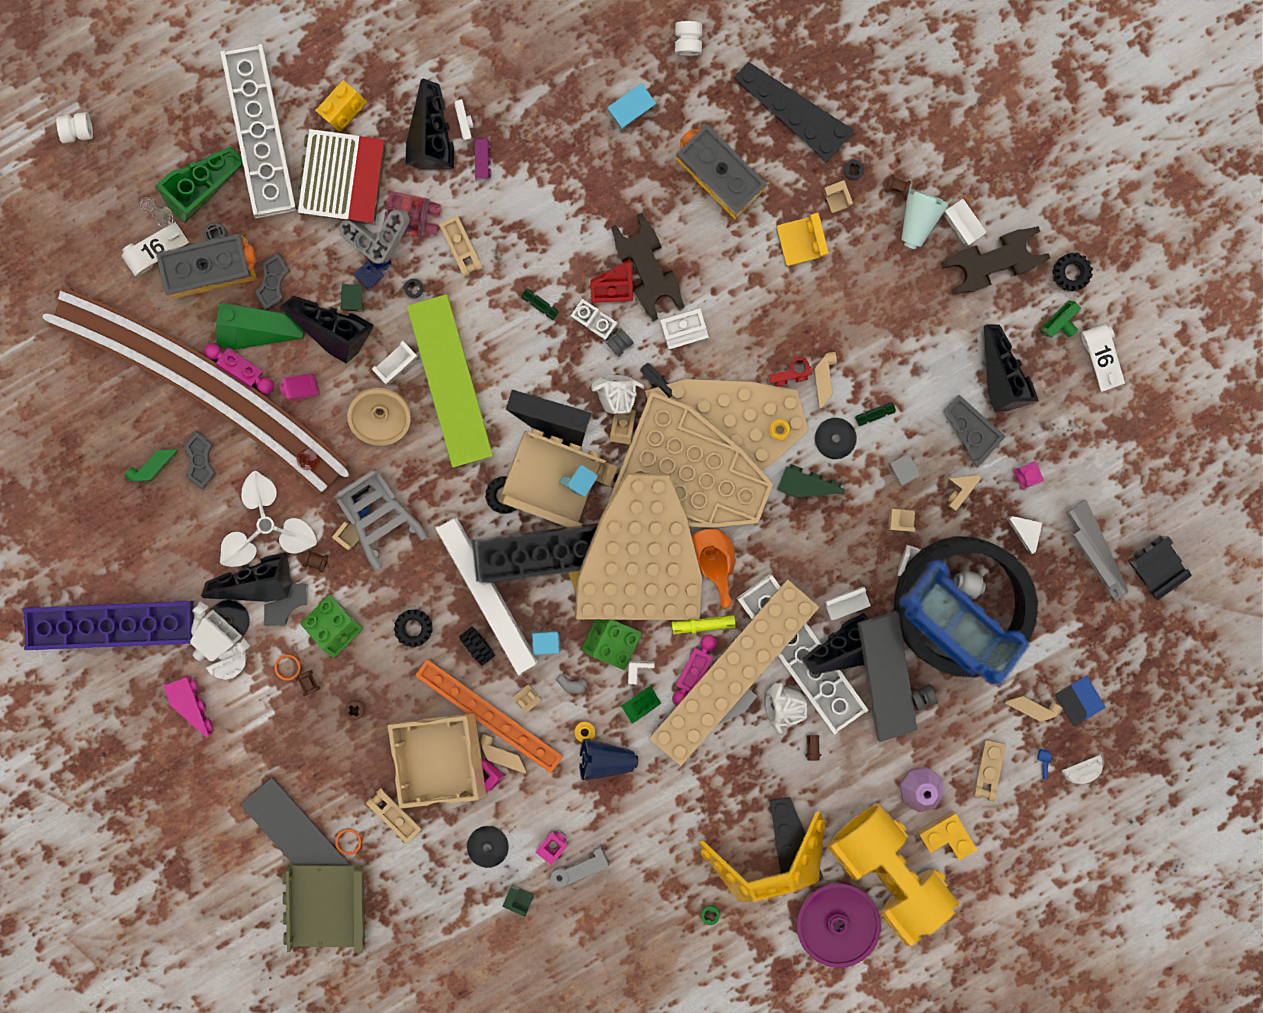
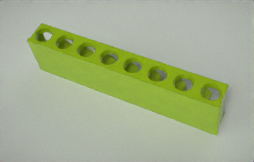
M448 295L407 305L452 468L494 456Z

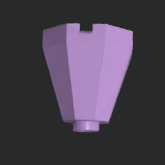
M927 767L909 770L905 779L900 783L903 802L917 812L936 809L945 796L942 778Z

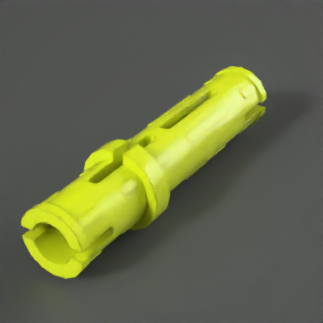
M731 615L671 621L673 635L680 633L696 634V632L734 629L735 617Z

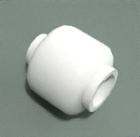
M963 570L957 573L953 580L954 586L959 591L965 592L972 600L977 599L985 591L986 584L979 573Z

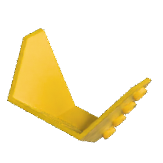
M821 811L815 812L789 873L747 883L704 841H699L702 849L700 853L706 861L710 862L738 902H756L796 892L819 882L825 820H823Z

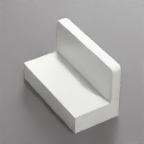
M961 199L944 211L943 216L965 247L986 234V230L964 199Z
M862 586L825 600L824 604L831 621L870 607L865 587Z
M629 660L628 684H637L638 667L654 668V661Z

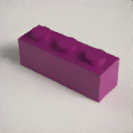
M474 139L475 179L489 180V176H491V168H489V163H491V155H489L491 142H488V139Z

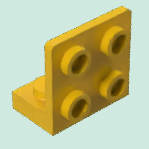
M819 213L811 214L808 218L777 225L776 228L786 266L826 257L829 254Z

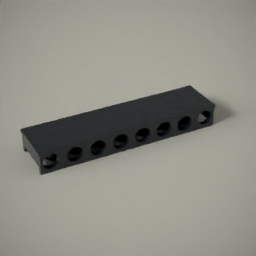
M599 523L473 539L476 582L485 584L580 571Z

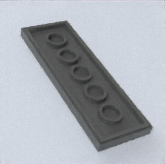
M894 611L859 622L858 628L877 740L882 742L917 730L899 613Z
M273 777L240 805L293 865H351Z

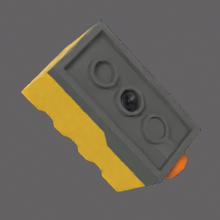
M708 124L702 129H690L680 139V151L676 155V162L734 220L765 190L767 183Z
M240 234L156 253L165 294L174 299L257 280L254 270V264L257 261L255 250L248 244V240Z

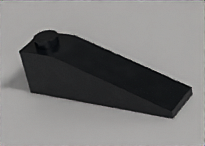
M424 78L420 81L406 141L405 164L419 169H453L454 145L453 142L449 141L447 130L450 128L449 124L445 123L443 115L445 106L440 84Z
M292 296L280 308L326 352L346 364L359 353L373 329V324L355 314L349 313L347 316L337 313L338 309L332 307L330 310L321 308L316 302Z
M986 324L984 326L987 385L990 402L994 411H1010L1038 402L1033 382L1029 376L1025 377L1020 368L1022 363L1020 359L1016 360L1011 352L1012 345L1000 324Z
M511 390L506 407L507 411L528 426L543 432L545 438L557 437L562 439V444L570 446V443L582 447L592 415L591 412Z
M286 552L266 556L260 559L261 563L252 567L249 564L242 566V570L235 574L228 572L206 581L201 594L202 598L262 602L287 598L291 587V578Z
M864 613L843 623L839 631L830 634L826 642L817 645L802 658V662L812 675L865 665L858 628L859 622L869 620Z

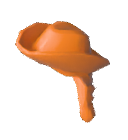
M718 529L699 531L692 536L700 571L717 586L720 595V605L723 609H727L732 603L729 596L728 576L733 573L736 563L734 546L729 536Z

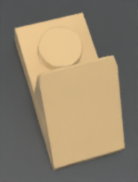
M630 410L631 412L614 414L609 441L624 444L631 443L636 410Z
M974 475L948 478L947 480L959 488V491L954 490L947 499L949 501L947 506L953 511H957L982 477Z

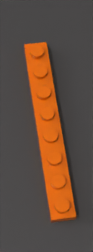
M428 658L416 673L415 677L467 714L475 713L478 722L548 772L552 773L563 758V755Z

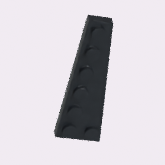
M747 62L734 76V79L825 162L855 132L852 128L750 62Z

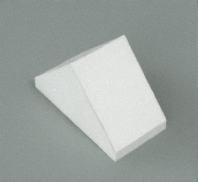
M1014 516L1006 518L1028 553H1035L1042 523Z

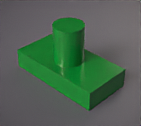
M1068 300L1039 330L1044 336L1051 338L1060 329L1068 337L1073 336L1078 328L1070 319L1081 307L1076 302Z
M649 686L622 704L621 707L630 722L634 723L659 706L661 702L652 687Z

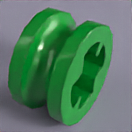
M714 905L705 906L701 912V919L707 925L716 924L720 918V911ZM707 910H710V912H714V911H715V913H716V915H714V918H715V919H713V920H711V918H707V919H706V917H705V915H707V912H706V911H707Z

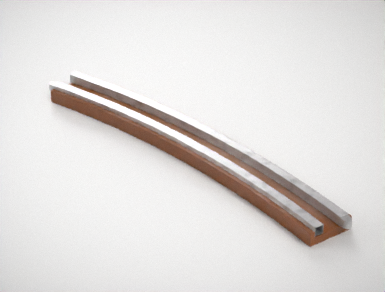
M64 287L58 296L60 301L55 314H43L44 320L49 322L48 327L112 353L162 379L205 405L264 447L299 476L318 495H322L339 475L349 477V472L346 469L349 464L291 414L260 393L256 388L246 386L217 367L215 361L210 360L205 355L170 335L124 312Z

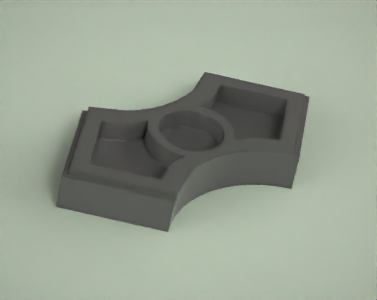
M279 252L261 263L264 278L261 286L254 292L266 311L284 300L281 293V284L286 274L290 272V269Z
M196 431L183 446L190 457V469L186 477L203 490L216 475L209 462V453L214 444Z
M291 584L287 598L264 604V625L285 626L292 610L298 606L307 605V584Z

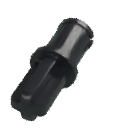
M646 363L640 369V372L653 384L652 388L659 387L670 398L672 390L667 386L669 383L664 379L665 376H661L650 363Z

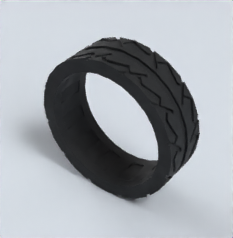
M954 536L941 539L921 549L909 561V564L906 565L904 572L899 576L896 586L894 611L899 613L902 637L906 645L919 658L946 674L957 677H980L981 675L977 673L974 676L967 673L952 658L933 652L924 642L918 628L905 617L904 613L907 608L901 606L899 601L904 595L911 593L927 572L926 565L928 562L937 560L942 562L952 556L966 553L983 554L993 558L1005 570L1012 583L1015 595V609L1007 632L1019 631L1025 636V640L1029 642L1038 617L1036 589L1023 564L1014 555L1000 546L975 537ZM1001 641L984 664L998 671L1009 664L1019 649Z

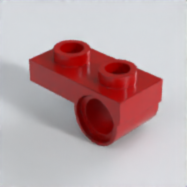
M796 357L790 362L789 371L769 375L770 384L775 383V387L787 385V380L795 379L796 382L806 381L808 376L812 375V370L807 359ZM796 361L804 363L805 369L803 372L798 373L794 370L793 366Z

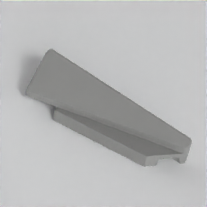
M1083 500L1066 512L1077 529L1070 535L1116 601L1128 593V588L1088 502Z

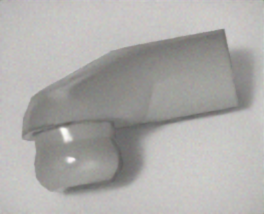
M564 673L556 679L560 686L570 694H581L587 688L585 680L570 681Z

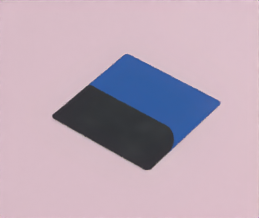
M1088 676L1083 677L1055 694L1073 726L1078 725L1106 708Z

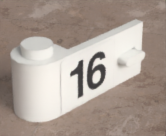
M176 222L136 245L133 243L123 248L122 251L124 253L121 256L134 276L138 277L149 271L153 264L158 262L156 253L184 247L189 244V241Z
M1105 323L1081 332V339L1085 349L1090 354L1101 392L1125 384L1112 339L1115 338L1114 331L1111 326H1107Z

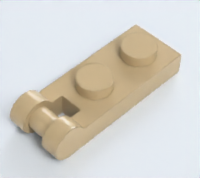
M458 215L440 223L439 226L464 278L469 276L470 272L482 270L483 267ZM471 257L473 262L465 265L463 260Z
M984 740L973 793L974 798L980 799L984 797L988 798V801H995L1006 744ZM983 783L990 784L989 790L983 789Z
M380 787L376 791L377 794L370 798L366 804L408 844L422 830V827L402 808L399 809V805ZM382 800L387 804L383 809L378 805Z

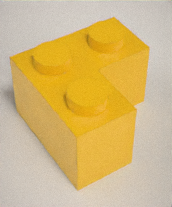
M953 810L917 831L930 853L947 843L958 860L977 851L963 824Z

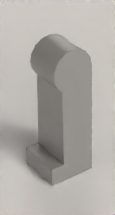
M600 845L594 848L593 852L595 855L568 867L560 866L555 868L550 877L551 883L555 887H564L608 868L610 862L603 846Z

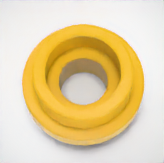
M783 419L774 420L769 427L770 435L776 440H783L790 434V425ZM782 426L784 429L783 433L778 434L776 427Z
M589 722L579 723L574 731L576 739L580 742L583 739H593L595 736L594 726ZM588 729L589 734L583 736L581 730Z

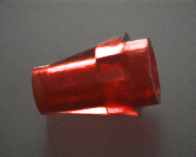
M304 449L297 454L296 463L301 469L310 470L315 467L317 456L312 450ZM304 455L307 457L306 463L301 461Z

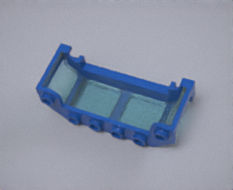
M938 560L928 562L927 568L914 586L899 601L901 606L907 608L904 613L905 617L967 673L973 676L975 673L980 674L985 678V682L991 685L1002 684L1030 644L1019 631L1005 632L1002 630L1000 624L996 620L989 618L982 607L970 601V597L965 592L959 591L954 586V582L948 578L950 572L945 563Z

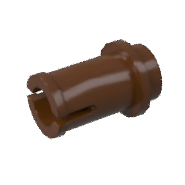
M806 735L807 754L805 756L807 761H819L820 756H822L819 750L820 735Z

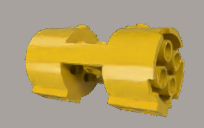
M877 803L849 821L826 847L852 879L858 880L871 871L876 873L892 894L879 913L901 941L907 946H912L915 942L921 940L920 936L922 934L930 935L945 924L954 915L953 908L959 907L960 903L947 888L948 885L944 882L946 878L939 870L928 869L918 875L912 870L909 872L905 867L906 861L900 854H895L907 840L906 828L899 820H893L883 806Z

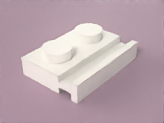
M701 308L660 320L668 349L709 338Z

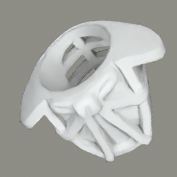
M606 375L593 382L592 391L598 393L599 400L606 412L622 414L631 412L630 410L636 396V386L644 389V385L628 376Z
M775 683L767 691L765 697L767 716L779 734H783L780 726L788 727L807 718V702L801 692L783 687L782 683Z

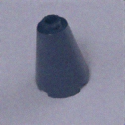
M592 739L582 740L580 748L582 763H579L582 780L589 781L633 772L634 768L638 766V756L632 750Z

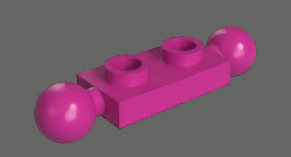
M215 343L208 344L205 347V356L210 360L217 359V367L250 388L256 384L258 391L262 394L272 392L274 384L269 378H260L263 372L261 369L229 348L222 353L221 348Z
M705 635L700 641L701 650L694 647L676 683V686L680 687L681 690L675 692L672 696V702L675 706L683 700L706 673L713 659V656L708 653L717 646V640L714 636Z

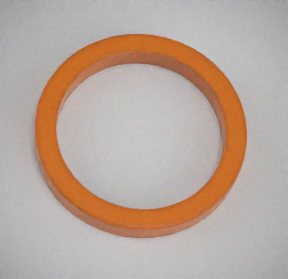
M287 654L277 659L274 670L280 679L290 681L299 675L301 664L295 656ZM285 657L294 659L298 665L297 673L291 678L281 676L277 669L279 661Z
M353 829L342 830L335 839L337 850L344 855L355 854L360 849L362 843L359 833ZM352 832L358 837L359 844L356 850L345 852L339 847L338 839L342 833Z

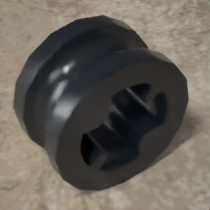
M856 160L848 162L844 169L845 176L850 180L859 179L864 171L862 163ZM849 166H858V175L855 176L854 173L853 175L849 174L851 170Z
M409 279L404 285L405 293L411 298H418L423 293L424 287L417 279ZM411 283H415L416 286H419V291L416 290V294H413L412 291H408V287H411Z

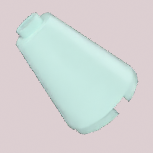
M910 188L907 195L901 240L905 241L904 245L912 249H916L917 246L921 247L946 210L949 202L924 192H916L915 189Z

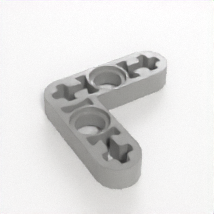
M403 209L391 211L377 237L358 221L353 220L342 221L339 231L348 242L375 263H384L392 256L410 219L408 213ZM398 215L400 216V217H399V220L401 221V223H397V222H398V218H397ZM387 231H390L393 235L391 242L386 239ZM363 236L368 238L369 243L367 247L362 244Z

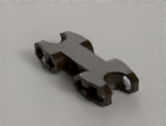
M643 213L637 215L640 232L635 238L624 237L617 225L612 226L611 230L616 250L622 263L631 260L637 269L642 283L633 286L640 304L654 322L658 320L655 303L660 297L666 296L671 298L679 310L685 307L681 298L680 286L672 269L665 273L661 272L653 252L662 249L655 230L650 226Z
M1039 226L1018 229L1000 236L999 239L1002 247L987 253L980 254L976 245L962 250L950 259L941 262L942 269L957 266L965 274L964 282L951 290L952 296L974 292L992 285L989 275L1010 267L1013 276H1017L1051 259L1049 253L1033 255L1027 250V240L1041 232Z

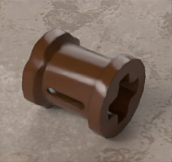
M891 174L885 192L896 193L905 199L911 181L905 182Z
M308 549L303 561V567L309 566L323 573L329 555L322 556Z
M312 670L295 677L304 691L303 696L321 689L320 686H317L312 676Z
M353 700L348 703L344 710L346 717L350 720L361 718L365 714L364 703L360 700ZM351 705L353 707L358 706L360 708L358 710L359 715L357 713H351V710L353 709Z

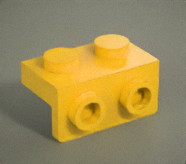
M342 80L315 111L338 132H341L365 106L367 101L347 82Z

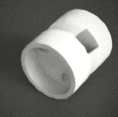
M695 21L677 22L675 36L679 39L675 42V54L684 56L702 54V41L699 40L702 36V23Z
M88 112L74 114L73 118L70 115L57 116V130L62 143L74 142L76 137L80 140L93 138V128Z

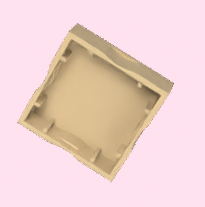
M475 713L400 721L388 725L391 753L396 768L395 782L399 809L427 806L437 802L457 803L476 801L486 797Z

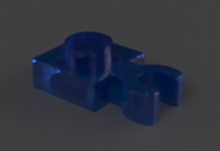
M368 260L354 273V277L369 291L384 277L381 271L389 269L391 261L389 260L386 264H372Z

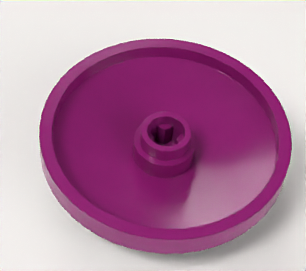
M834 882L816 888L804 899L798 911L796 928L800 943L811 958L825 966L844 968L863 961L871 954L880 937L881 919L875 903L866 892L848 883Z

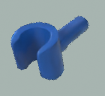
M1040 749L1037 760L1043 761V779L1046 780L1048 779V766L1051 761V754L1048 750Z

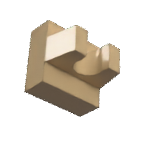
M601 462L596 473L598 477L595 481L607 486H615L616 482L613 481L615 474L619 475L620 469L607 462Z
M530 684L526 685L512 697L525 713L542 700Z

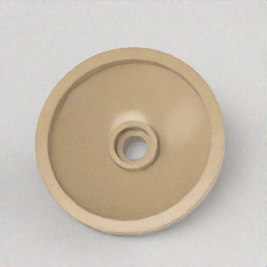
M371 388L362 391L354 397L348 408L347 420L351 431L360 440L371 445L384 446L397 442L406 434L410 426L411 413L406 401L396 392L385 388ZM378 408H381V409H383L384 411H383V412H379V411H377V409H378Z

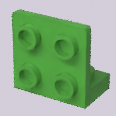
M328 595L301 622V626L318 646L334 658L364 629L360 623L343 610L331 595Z
M595 619L581 650L596 659L625 670L642 632L615 620Z

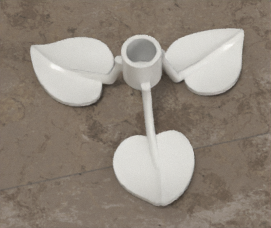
M253 471L246 478L242 487L241 497L247 508L255 509L259 507L261 518L257 522L258 530L248 539L241 532L228 534L221 545L220 563L222 565L237 567L253 560L257 550L250 542L260 532L268 534L275 530L282 533L279 537V543L283 550L288 553H300L317 544L313 530L304 521L297 518L288 519L284 523V529L274 526L271 518L265 517L263 506L271 505L276 498L277 492L274 484L257 471Z

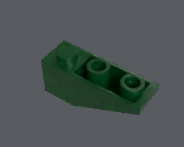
M791 464L790 468L787 466L784 468L776 489L795 498L839 494L845 491L844 488H841L842 483L831 479L828 483L821 480V475L813 472L807 475L802 473L803 468Z

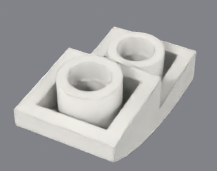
M584 299L580 301L571 314L572 318L604 340H608L619 325Z

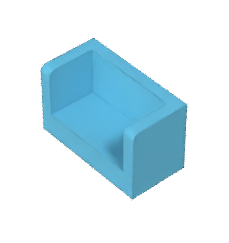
M641 83L607 107V109L623 131L629 123L650 108L654 109L656 102Z
M579 465L572 478L563 475L559 483L567 486L574 493L585 497L598 475L583 465Z
M559 630L534 631L532 633L533 652L535 655L560 652Z

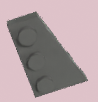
M957 395L944 410L976 468L982 464L1006 437L960 395Z

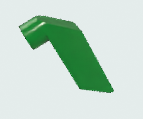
M157 450L139 471L131 467L124 476L130 482L152 481L177 454L178 450Z

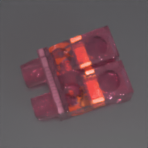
M389 191L384 222L390 214L389 212L403 209L408 213L410 219L403 235L420 238L437 236L438 224L428 223L429 215L440 217L442 206L431 202L429 198ZM399 215L397 216V218H398V222H397V223H401V221L399 220V217H400Z

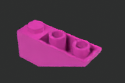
M314 374L281 378L283 384H280L283 397L286 396L289 400L298 402L320 395Z
M188 676L164 685L163 687L170 706L205 737L212 735L213 724L210 718H206L204 713L206 706L203 699L198 697L197 691H199L196 680Z

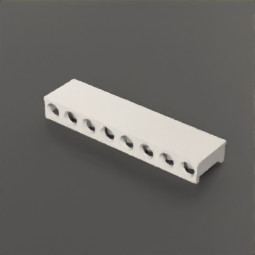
M259 44L255 47L227 52L220 51L253 215L257 219L294 212L296 207L263 46Z
M458 518L437 526L438 534L518 676L521 675L522 672L535 666L538 660L494 582L485 584L476 582L473 546Z
M769 574L738 596L737 599L750 618L753 619L777 592L780 585ZM806 623L779 653L778 657L835 735L869 710L840 670L812 675L804 665L802 658L817 645L821 644Z

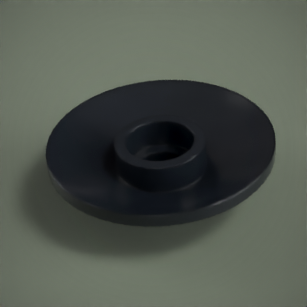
M842 418L825 420L819 425L815 433L817 449L822 455L830 459H841L848 456L855 448L857 441L854 427ZM838 434L840 441L834 442L832 439L833 435Z
M224 600L213 606L212 609L223 619L226 617L230 618V625L242 637L245 635L249 628L250 618L242 604L233 600Z
M483 826L476 829L470 835L467 842V852L470 859L476 865L484 868L495 867L502 863L509 849L505 834L493 826ZM486 844L491 846V850L488 852L483 849V846Z

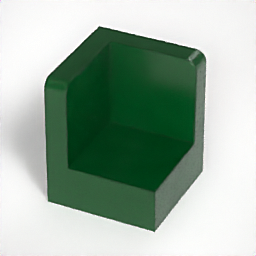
M342 284L340 309L343 311L364 312V303L362 302L363 286Z
M512 884L502 907L525 917L534 894Z

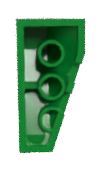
M228 147L209 155L208 158L199 162H193L180 170L171 171L155 187L168 208L181 221L186 223L243 166L242 157L234 149Z
M219 303L216 322V337L219 347L243 349L303 339L304 330L287 314Z

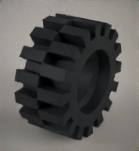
M1069 253L1059 258L1053 266L1054 270H1052V274H1054L1053 279L1057 282L1056 285L1062 287L1064 291L1069 290V292L1084 288L1089 284L1090 278L1093 276L1091 274L1093 267L1090 266V260L1087 261L1086 256H1081L1080 253ZM1069 264H1075L1079 267L1080 276L1077 280H1070L1066 277L1065 269Z
M507 476L493 479L486 489L485 498L488 506L500 514H508L517 510V508L499 502L496 497L497 491L504 487Z
M410 609L403 612L394 623V635L406 647H419L429 640L433 631L430 617L418 609ZM416 620L420 623L421 632L419 635L410 636L407 634L405 626L408 621Z
M473 626L459 636L468 652L471 653L472 657L481 666L496 656L489 644Z

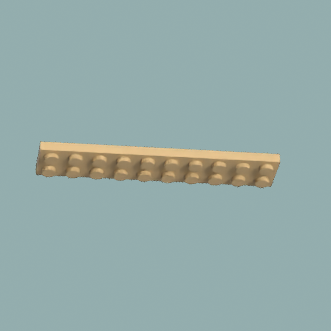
M787 579L649 739L682 766L819 609V606Z

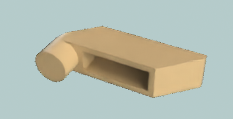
M836 352L826 353L814 369L819 409L825 405L833 394L829 365L837 364Z
M1022 695L1003 701V703L1040 722L1059 716L1063 707L1051 702L1047 709Z
M482 733L480 744L488 761L526 774L527 770L519 754L492 745L494 737Z

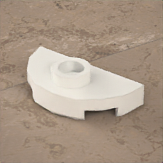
M462 99L457 100L454 104L463 140H471L470 128L474 127L471 115H466Z
M244 651L242 654L238 653L206 667L211 675L220 679L234 678L242 672L246 665V652Z
M1101 755L1062 770V773L1067 780L1073 783L1085 784L1092 782L1102 772L1103 762Z

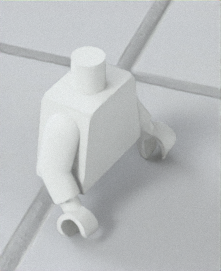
M199 602L197 607L193 609L195 617L191 628L193 637L190 643L196 648L192 653L196 660L202 661L205 657L209 661H214L216 658L224 660L238 653L242 654L250 647L244 638L240 643H236L242 635L213 609L206 616L205 611L209 607L204 603Z

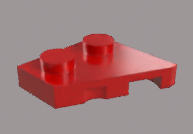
M627 260L590 280L591 303L633 301L631 260Z

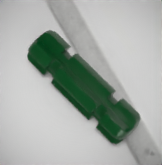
M525 289L522 293V299L526 302L529 301L533 307L543 314L546 313L548 318L554 320L557 317L559 311L553 306L550 307V304L538 295L535 296L534 292Z
M893 402L885 404L884 407L880 406L867 411L866 414L857 415L855 420L858 426L867 424L868 421L872 422L885 417L886 414L895 413L896 408Z

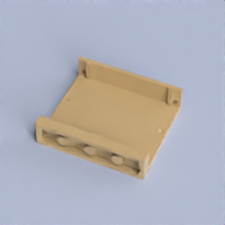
M533 428L531 432L525 430L498 501L566 527L581 526L582 523L579 522L590 490L583 497L574 493L567 486L560 484L559 481L563 475L572 478L579 465H583L596 474L600 463H605L606 460L600 459L601 454L589 450L588 454L582 452V447L572 443H570V446L563 445V440L551 436L550 439L543 437V432Z

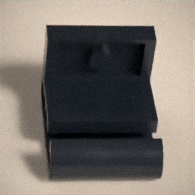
M1161 535L1154 538L1146 548L1136 551L1133 557L1128 560L1133 570L1157 601L1192 576L1190 571L1181 564L1182 560L1171 546L1173 541L1170 537Z

